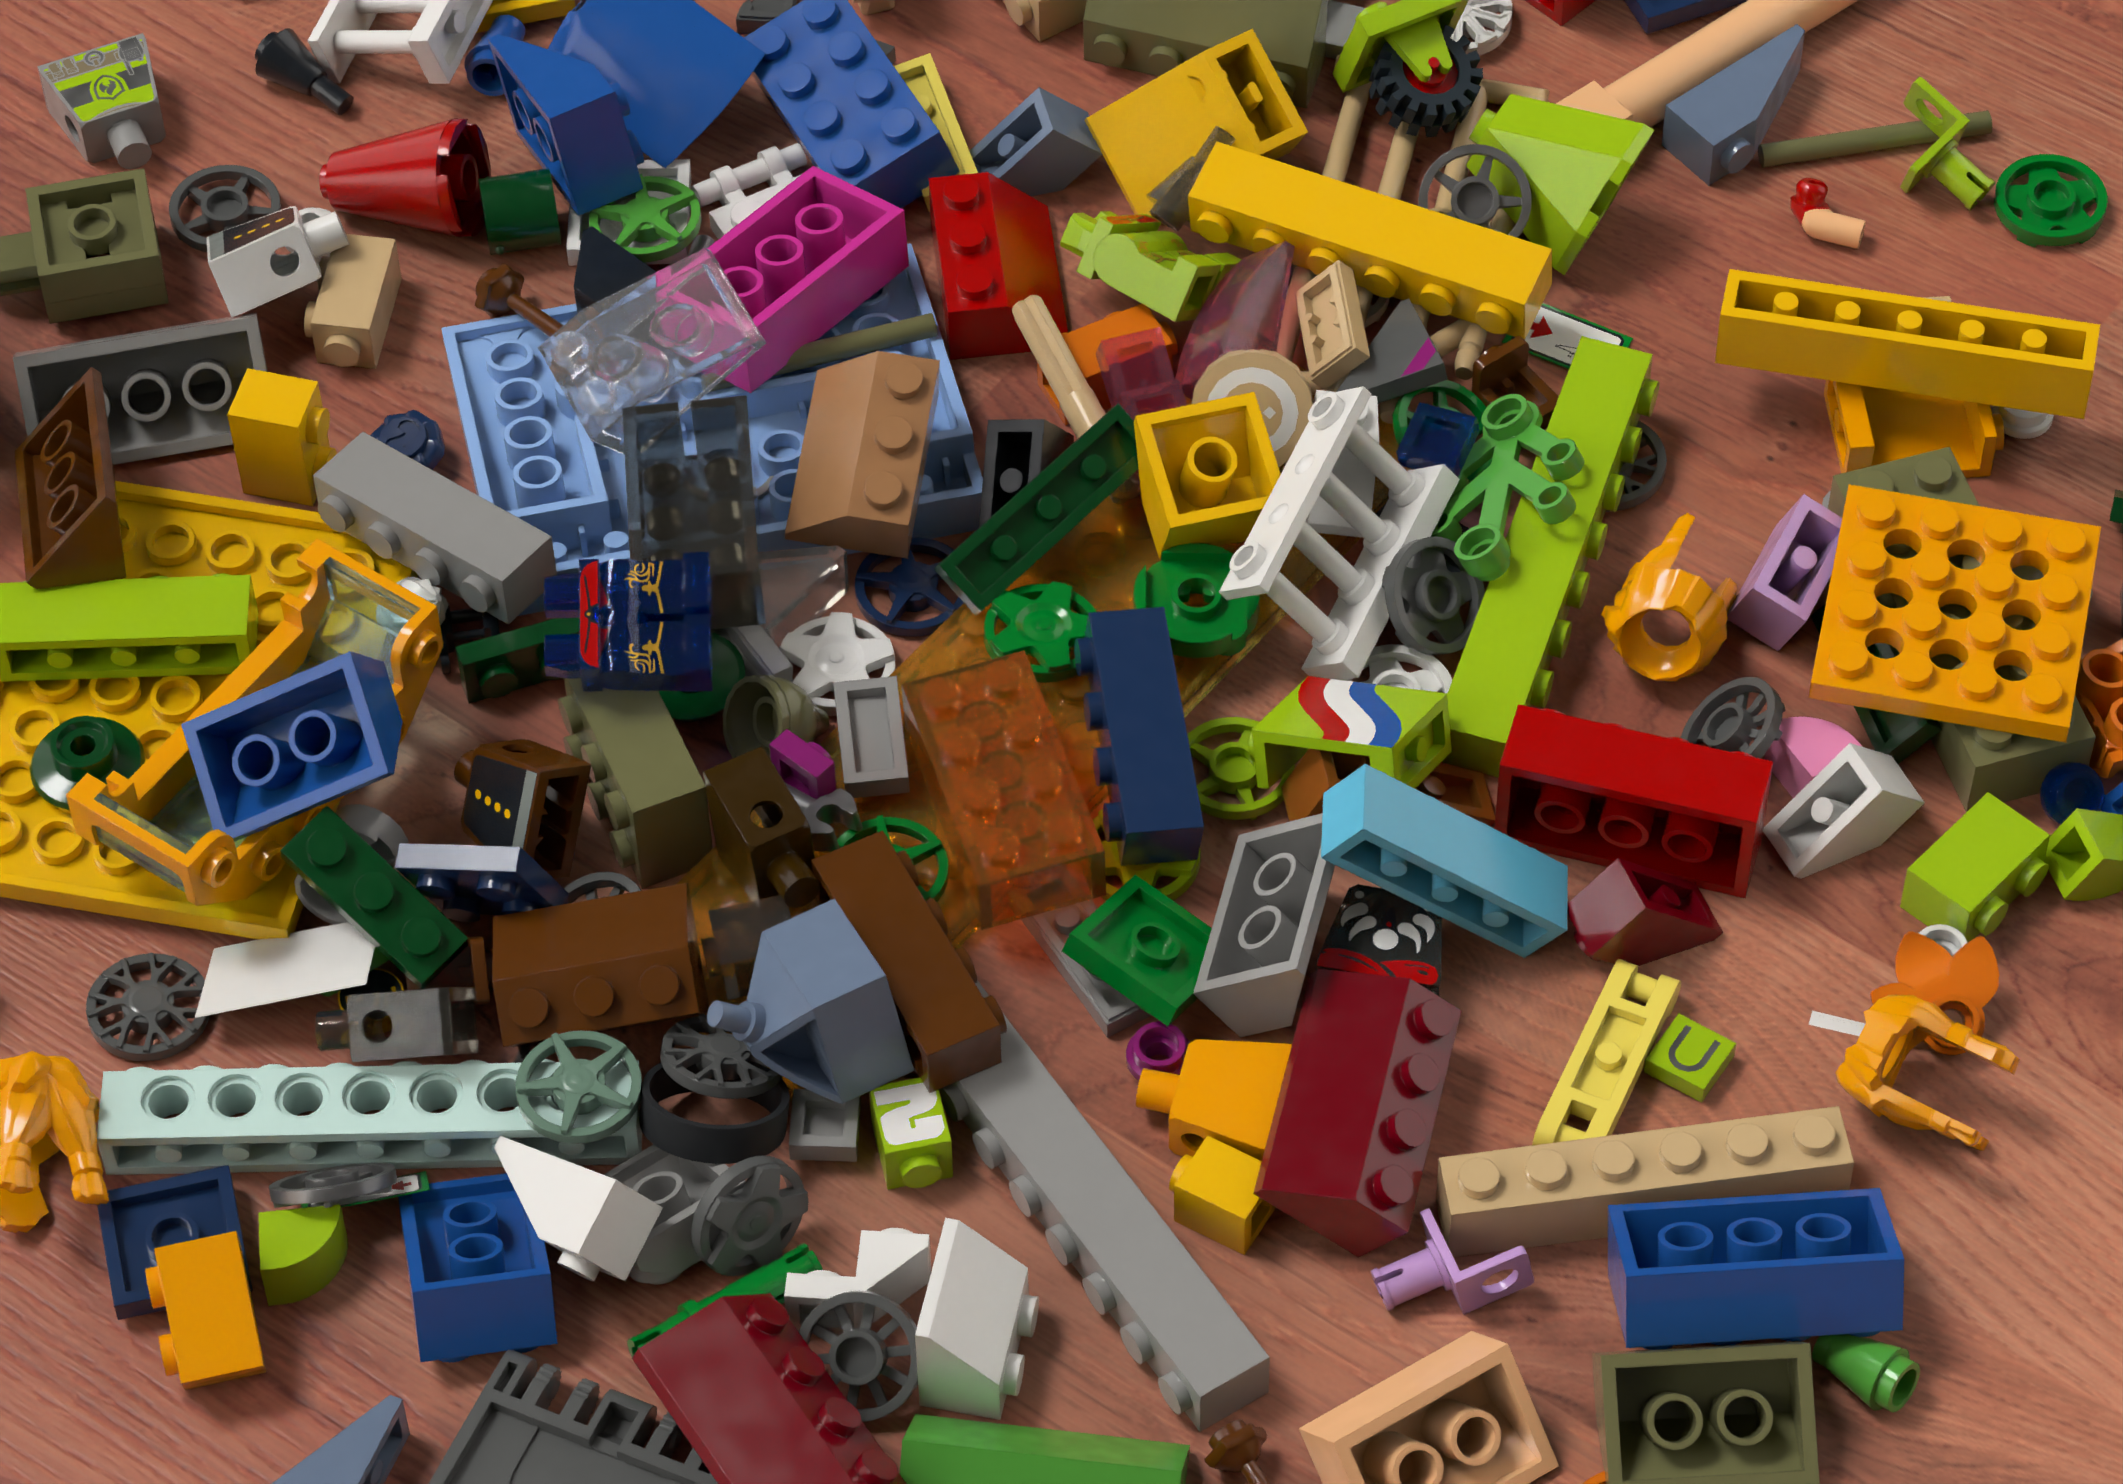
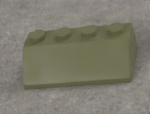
M1087 0L1083 18L1084 60L1159 77L1199 53L1253 28L1294 106L1307 108L1325 62L1327 0Z

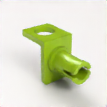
M1918 77L1912 83L1903 103L1908 110L1940 138L1912 164L1900 188L1905 193H1908L1923 177L1929 178L1933 176L1970 211L1978 204L1977 200L1981 201L1996 182L1992 178H1988L1957 150L1959 141L1970 120L1925 79ZM1923 99L1936 107L1943 120L1931 113L1924 104Z

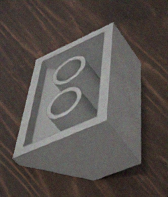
M1323 813L1238 835L1193 994L1240 1038L1292 1026L1335 869L1334 864L1321 858Z

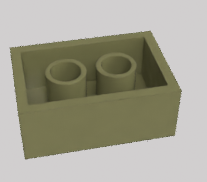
M636 645L631 647L634 653H639ZM629 647L602 656L600 662L598 657V667L584 662L564 669L563 674L567 696L559 698L558 705L564 724L570 734L563 738L566 753L591 764L589 774L591 783L587 784L586 790L594 814L599 821L606 818L609 819L614 831L609 832V838L615 857L622 869L632 866L643 889L714 863L705 784L645 663L637 661L636 666L639 669L637 670L634 664L635 661H631L642 659V657L639 655L637 658H629L628 656L634 657L636 655L625 652L630 651ZM639 663H643V664L645 665V672H644V673H643V666H642V664H639Z

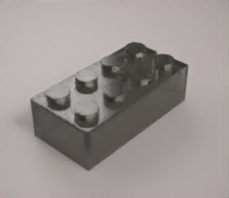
M747 396L691 401L697 455L685 456L678 402L622 408L630 570L634 571V566L639 564L636 567V572L642 575L648 570V562L653 563L654 577L652 575V566L650 565L649 580L654 584L659 562L664 561L659 586L664 613H659L655 593L652 592L651 596H648L647 592L641 590V586L647 584V582L631 581L639 637L657 635L659 622H664L663 634L766 624L754 453ZM642 563H643L644 566H645V569H644V571H643L642 573H639V572L642 571V567H643V566H642ZM631 572L638 578V580H645L646 578H648V574L646 576L640 577L635 573Z

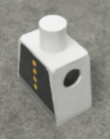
M296 206L285 208L206 237L208 264L232 318L318 280L322 277L318 257L349 245L348 238L336 211L303 223ZM281 247L294 249L288 255H279L274 252Z

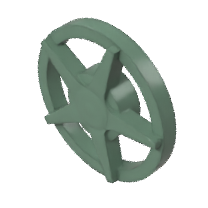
M570 1031L552 1034L550 1038L541 1042L529 1052L519 1067L515 1091L519 1110L525 1121L535 1131L558 1142L580 1144L606 1138L628 1123L641 1101L642 1077L635 1056L623 1042L599 1032ZM589 1046L605 1050L606 1052L590 1061L587 1059H575L568 1048ZM556 1052L560 1066L555 1070L553 1076L529 1081L535 1068L545 1058ZM619 1060L625 1065L631 1077V1089L627 1098L606 1086L604 1074ZM553 1096L556 1105L563 1110L562 1125H555L543 1119L532 1108L527 1097ZM601 1104L619 1109L613 1116L601 1123L588 1127L572 1128L577 1115L593 1112Z

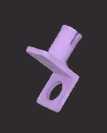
M1429 1208L1420 1212L1427 1240L1424 1241L1426 1248L1379 1269L1370 1270L1380 1297H1383L1382 1300L1387 1311L1394 1309L1399 1304L1443 1286L1445 1291L1452 1290L1464 1315L1534 1283L1529 1257L1524 1246H1517L1460 1271ZM1513 1269V1272L1506 1279L1492 1285H1482L1491 1275L1502 1270Z

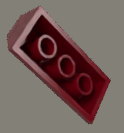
M1317 969L1312 972L1308 981L1253 1194L1358 1258L1408 1233L1461 1010L1411 978Z
M771 1293L720 1297L638 1348L632 1357L641 1373L718 1484H906L898 1473L895 1462L881 1449L862 1422L858 1410L844 1397L825 1370L822 1359L810 1349L790 1321L787 1310Z

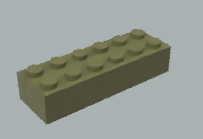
M1946 447L1833 475L1828 509L1842 518L1849 484L1979 506L1951 448ZM1892 544L1886 548V551L1896 558L1907 559L1917 555L1914 549L1905 544ZM1956 555L1949 558V561L1954 566L1961 569H1974L1980 566V563L1975 558L1968 555ZM1886 593L1878 596L1880 603L1888 608H1901L1909 604L1906 599L1897 594ZM1949 604L1940 608L1944 615L1953 619H1965L1972 615L1967 608L1957 604ZM2012 615L2004 619L2007 625L2017 630H2029L2036 626L2031 619L2022 615ZM1940 654L1931 658V661L1942 669L1954 670L1964 665L1957 657L1949 654ZM2004 665L1995 669L1999 676L2010 681H2019L2028 677L2024 670L2013 665ZM2074 696L2066 743L1938 721L1942 730L1931 738L1957 795L1967 812L1987 792L2002 802H2008L2085 782L2096 736L2076 696Z

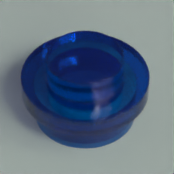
M2064 762L2055 766L2044 778L2040 790V800L2044 812L2051 820L2058 824H2062L2076 808L2100 811L2105 798L2103 784L2099 775L2088 765L2079 762Z

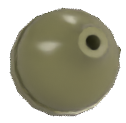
M773 675L746 676L738 681L727 696L723 711V735L727 749L733 758L762 746L771 759L769 744L786 729L808 743L813 742L818 736L826 733L829 727L828 714L813 704L805 690L787 679Z

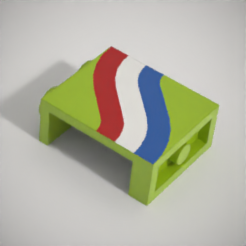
M1307 676L1251 729L1252 732L1248 746L1250 759L1255 762L1257 788L1269 789L1306 754L1308 749L1369 756L1371 767L1415 789L1452 752L1447 693Z

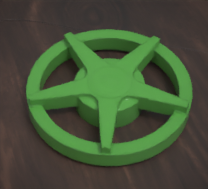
M639 174L644 189L634 192L636 193V198L626 204L612 205L617 201L615 200L590 211L589 226H593L602 233L599 228L601 219L622 222L623 230L615 243L643 263L671 257L685 249L697 236L701 227L702 217L699 201L695 193L687 186L673 179L658 176L643 177L642 174ZM647 191L665 192L674 196L659 199L649 196ZM688 206L691 210V217L685 229L679 233L670 225L669 215ZM661 237L668 240V242L653 247H628L633 241L651 242Z

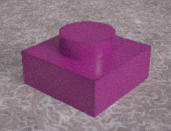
M788 729L769 744L771 761L785 783L816 800L837 789L834 761L829 753L815 742L806 743Z

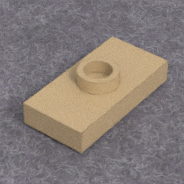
M1340 260L1334 262L1294 293L1310 379L1324 390L1370 358L1354 272L1352 268Z

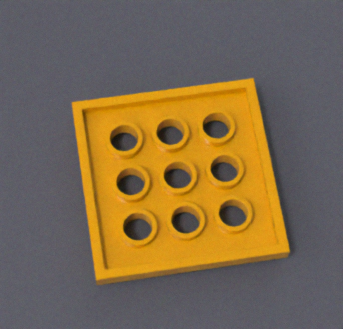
M1849 484L1808 698L2066 743L2072 716L2101 527ZM1892 544H1905L1914 549L1917 555L1907 559L1896 558L1890 555L1886 548ZM1956 555H1968L1975 558L1980 563V566L1974 569H1961L1954 566L1949 561V558ZM2024 565L2032 566L2040 570L2044 577L2037 580H2025L2018 577L2012 569ZM1893 593L1902 596L1909 604L1901 608H1888L1880 604L1876 598L1882 594ZM1949 604H1957L1967 608L1972 615L1965 619H1953L1944 615L1940 608ZM2012 615H2022L2031 619L2036 626L2029 630H2017L2007 625L2004 619ZM1876 643H1885L1896 648L1900 654L1889 659L1878 658L1872 655L1867 650V647ZM1940 654H1949L1957 657L1964 665L1954 670L1942 669L1936 666L1931 661V658ZM2004 665H2013L2024 670L2028 677L2019 681H2010L1999 676L1995 669Z

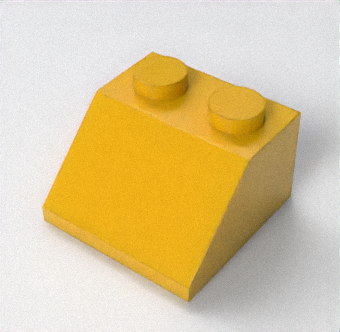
M1255 392L1135 416L1134 430L1142 505L1159 559L1161 558V552L1177 545L1204 543L1223 546L1246 541L1281 475Z

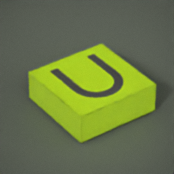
M1678 1013L1645 1059L1644 1073L1702 1103L1735 1056L1736 1043Z

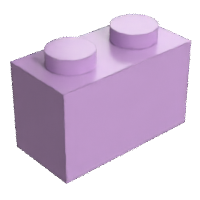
M1803 494L1776 524L1736 600L1732 604L1727 614V620L1776 651H1779L1806 623L1831 577L1842 518Z

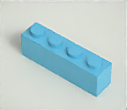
M1364 764L1323 793L1322 859L1523 958H1526L1567 931V865L1367 764Z

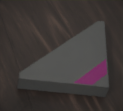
M1410 299L1400 301L1368 346L1370 358L1353 369L1336 392L1364 386L1371 393V396H1377L1379 404L1448 379L1445 364Z

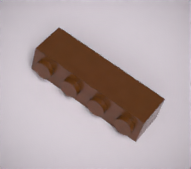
M882 830L812 859V872L820 883V890L815 900L818 905L832 899L836 900L885 973L912 1064L928 1092L932 1093L1002 1063L1001 1034L1007 1032V1025L1002 1010L993 996L990 995L984 998L975 984L977 983L976 971L967 951L962 946L954 949L947 938V923L938 903L933 898L924 900L917 888L919 880L916 869L907 852L902 850L896 853Z

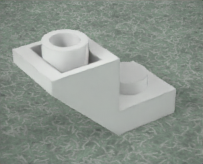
M887 1228L882 1231L861 1230L856 1277L840 1276L835 1272L827 1270H816L807 1274L787 1273L784 1299L785 1309L789 1314L790 1321L799 1332L802 1323L815 1307L835 1295L849 1291H872L893 1300L899 1305L929 1283L931 1275L929 1234H916L903 1228ZM865 1303L844 1304L854 1328L860 1327ZM876 1306L873 1323L887 1312ZM834 1309L828 1311L818 1322V1324L837 1335L844 1333Z

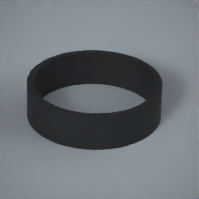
M749 1062L751 1065L765 1072H768L770 1070L764 1065L755 1062ZM661 1063L651 1068L643 1079L639 1117L641 1131L651 1143L669 1154L702 1163L731 1164L750 1157L768 1155L777 1149L785 1139L790 1093L783 1079L771 1090L747 1098L760 1104L771 1114L753 1122L737 1125H712L694 1122L676 1116L662 1108L658 1102L677 1094L693 1091L676 1083L665 1072ZM696 1064L686 1068L694 1074L700 1072ZM741 1078L723 1080V1082H741Z

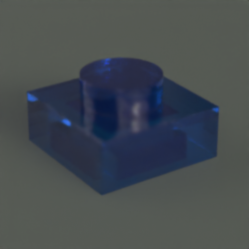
M1419 402L1396 451L1399 464L1411 469L1445 464L1459 477L1480 431L1477 417Z

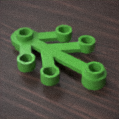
M1508 394L1489 404L1484 410L1481 419L1483 437L1450 465H1447L1460 480L1431 537H1443L1454 541L1455 555L1468 575L1477 577L1480 581L1495 580L1502 576L1510 566L1509 557L1511 549L1503 535L1512 490L1533 502L1535 509L1546 524L1561 523L1568 519L1576 509V502L1564 483H1551L1518 462L1520 451L1522 448H1525L1541 457L1550 476L1557 481L1574 477L1584 466V458L1575 442L1567 438L1558 439L1542 429L1540 426L1543 418L1538 407L1519 394ZM1492 458L1491 465L1469 482L1467 477ZM1483 501L1479 525L1470 528L1462 534V527L1459 521Z

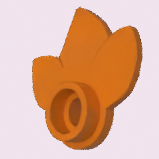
M1913 931L1904 934L1895 956V974L1898 983H1890L1873 990L1870 993L1872 1004L1879 998L1881 999L1888 995H1914L1919 999L1936 1004L1943 1012L1951 1010L1958 1013L1962 1018L1963 1025L1971 1028L1973 1034L1982 1037L1985 1030V1016L1982 1008L1992 999L1999 987L1997 959L1989 942L1985 937L1979 936L1966 943L1951 956L1945 948L1922 934ZM1931 1035L1923 1040L1929 1048L1939 1054L1955 1056L1966 1053V1051Z

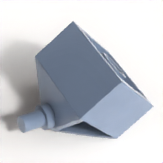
M835 899L762 931L747 1001L742 1002L738 1006L716 1000L710 1005L707 1012V1022L711 1027L732 1032L736 1040L744 1042L750 1053L770 1069L793 1083L840 1104L914 1071L887 977Z

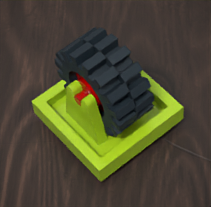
M1401 0L1391 5H1387L1386 2H1378L1365 8L1357 15L1354 27L1347 42L1343 45V51L1332 73L1342 92L1344 93L1373 82L1369 89L1371 99L1380 98L1375 109L1380 116L1391 111L1393 115L1388 124L1395 129L1398 128L1401 121L1408 123L1409 127L1406 133L1408 135L1417 136L1421 127H1425L1426 137H1436L1441 127L1445 134L1454 130L1457 122L1462 123L1466 118L1481 88L1479 84L1483 78V68H1476L1480 61L1477 50L1466 54L1470 41L1464 35L1457 42L1451 39L1469 0Z

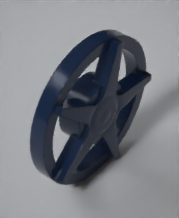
M912 537L908 559L901 558L902 564L895 567L891 572L872 571L877 565L892 556L875 553L867 555L860 564L855 577V596L861 613L877 628L894 635L906 637L930 635L944 630L955 623L963 615L967 606L959 597L952 604L938 591V581L942 577L934 568L940 562L932 565L916 562L912 552L927 553L944 560L954 549L936 540ZM865 586L889 590V598L893 604L888 616L880 613L869 602L865 593ZM930 606L943 612L939 616L923 621L907 622L899 620L905 611L919 612Z

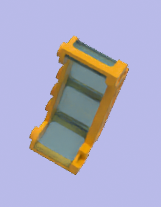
M316 538L297 558L298 567L311 573L310 584L297 597L287 592L280 599L284 620L185 722L351 651L384 661L403 721L399 745L401 744L408 728L411 726L443 648L437 606ZM182 726L129 779L113 770L106 778L107 784L87 773L66 794L76 834L94 845H107L185 892L187 900L196 906L248 899L264 881L272 880L282 869L285 861L280 856V850L324 807L328 806L332 810L344 797L334 799L234 842V839L219 829L213 830Z

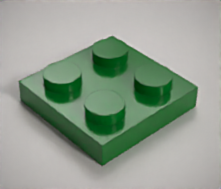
M1135 874L1069 934L1061 952L1083 966L1089 973L1100 978L1137 1004L1144 1012L1169 1026L1198 999L1193 992L1212 928Z

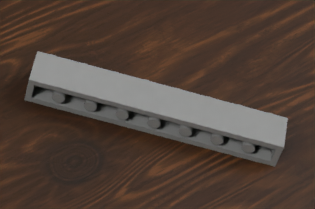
M977 980L975 984L984 998L989 996ZM1004 1015L1007 1032L1001 1034L1002 1063L939 1089L942 1105L946 1113L955 1122L962 1119L972 1131L975 1148L983 1162L990 1169H994L997 1166L1009 1180V1189L1018 1208L1027 1217L1035 1214L1046 1229L1047 1242L1056 1258L1063 1265L1073 1264L1083 1278V1288L1093 1307L1102 1315L1107 1312L1111 1314L1120 1326V1335L1127 1351L1138 1364L1144 1362L1149 1364L1158 1376V1385L1163 1398L1176 1414L1179 1415L1185 1412L1199 1432L1267 1394L1269 1392L1270 1365L1268 1354Z

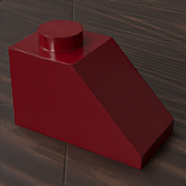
M1617 858L1568 902L1567 914L1576 929L1574 939L1579 948L1595 961L1602 960L1615 964L1618 959L1641 966L1714 941L1723 933L1696 883Z

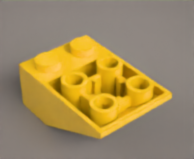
M1253 28L1199 53L1084 120L1134 214H1148L1151 217L1158 216L1188 201V194L1216 141L1276 160L1290 153L1308 133Z

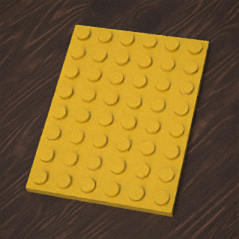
M115 481L126 578L123 579L149 578L152 576H212L221 573L251 575L259 613L256 647L284 620L280 599L287 592L297 597L310 584L311 573L298 567L297 558L316 538L395 583L407 577H418L415 571L392 558L385 559L379 556L369 545L350 534L333 530L321 519L319 512ZM342 577L344 590L326 632L324 642L342 654L351 651L384 661L386 667L397 635L389 629L384 620L382 612L383 600ZM297 670L292 674V676L298 674ZM230 674L1 682L0 679V897L252 939L289 938L290 934L295 932L304 905L295 890L294 880L298 873L286 862L272 880L264 881L248 899L196 906L187 900L183 882L172 870L125 842L94 845L76 834L70 810L57 807L40 796L33 786L30 776L31 759L42 739L66 720L78 716L106 718L130 729L142 743L146 762ZM200 785L156 832V836L184 854L201 837L213 830ZM195 786L183 790L177 796L173 809ZM339 802L332 809L335 813L337 811ZM247 837L242 838V839H240V840H238V841H235V846H236V848H237Z

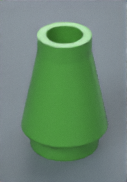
M1850 1334L1822 1335L1817 1339L1812 1352L1814 1362L1829 1370L1874 1411L1882 1408L1890 1412L1900 1410L1914 1392L1920 1376V1366L1910 1359L1907 1349L1866 1337H1857Z

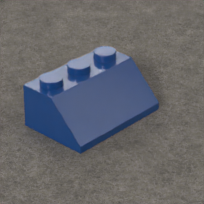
M349 651L182 723L181 726L213 830L219 829L225 832L235 842L393 775L403 721L384 661Z

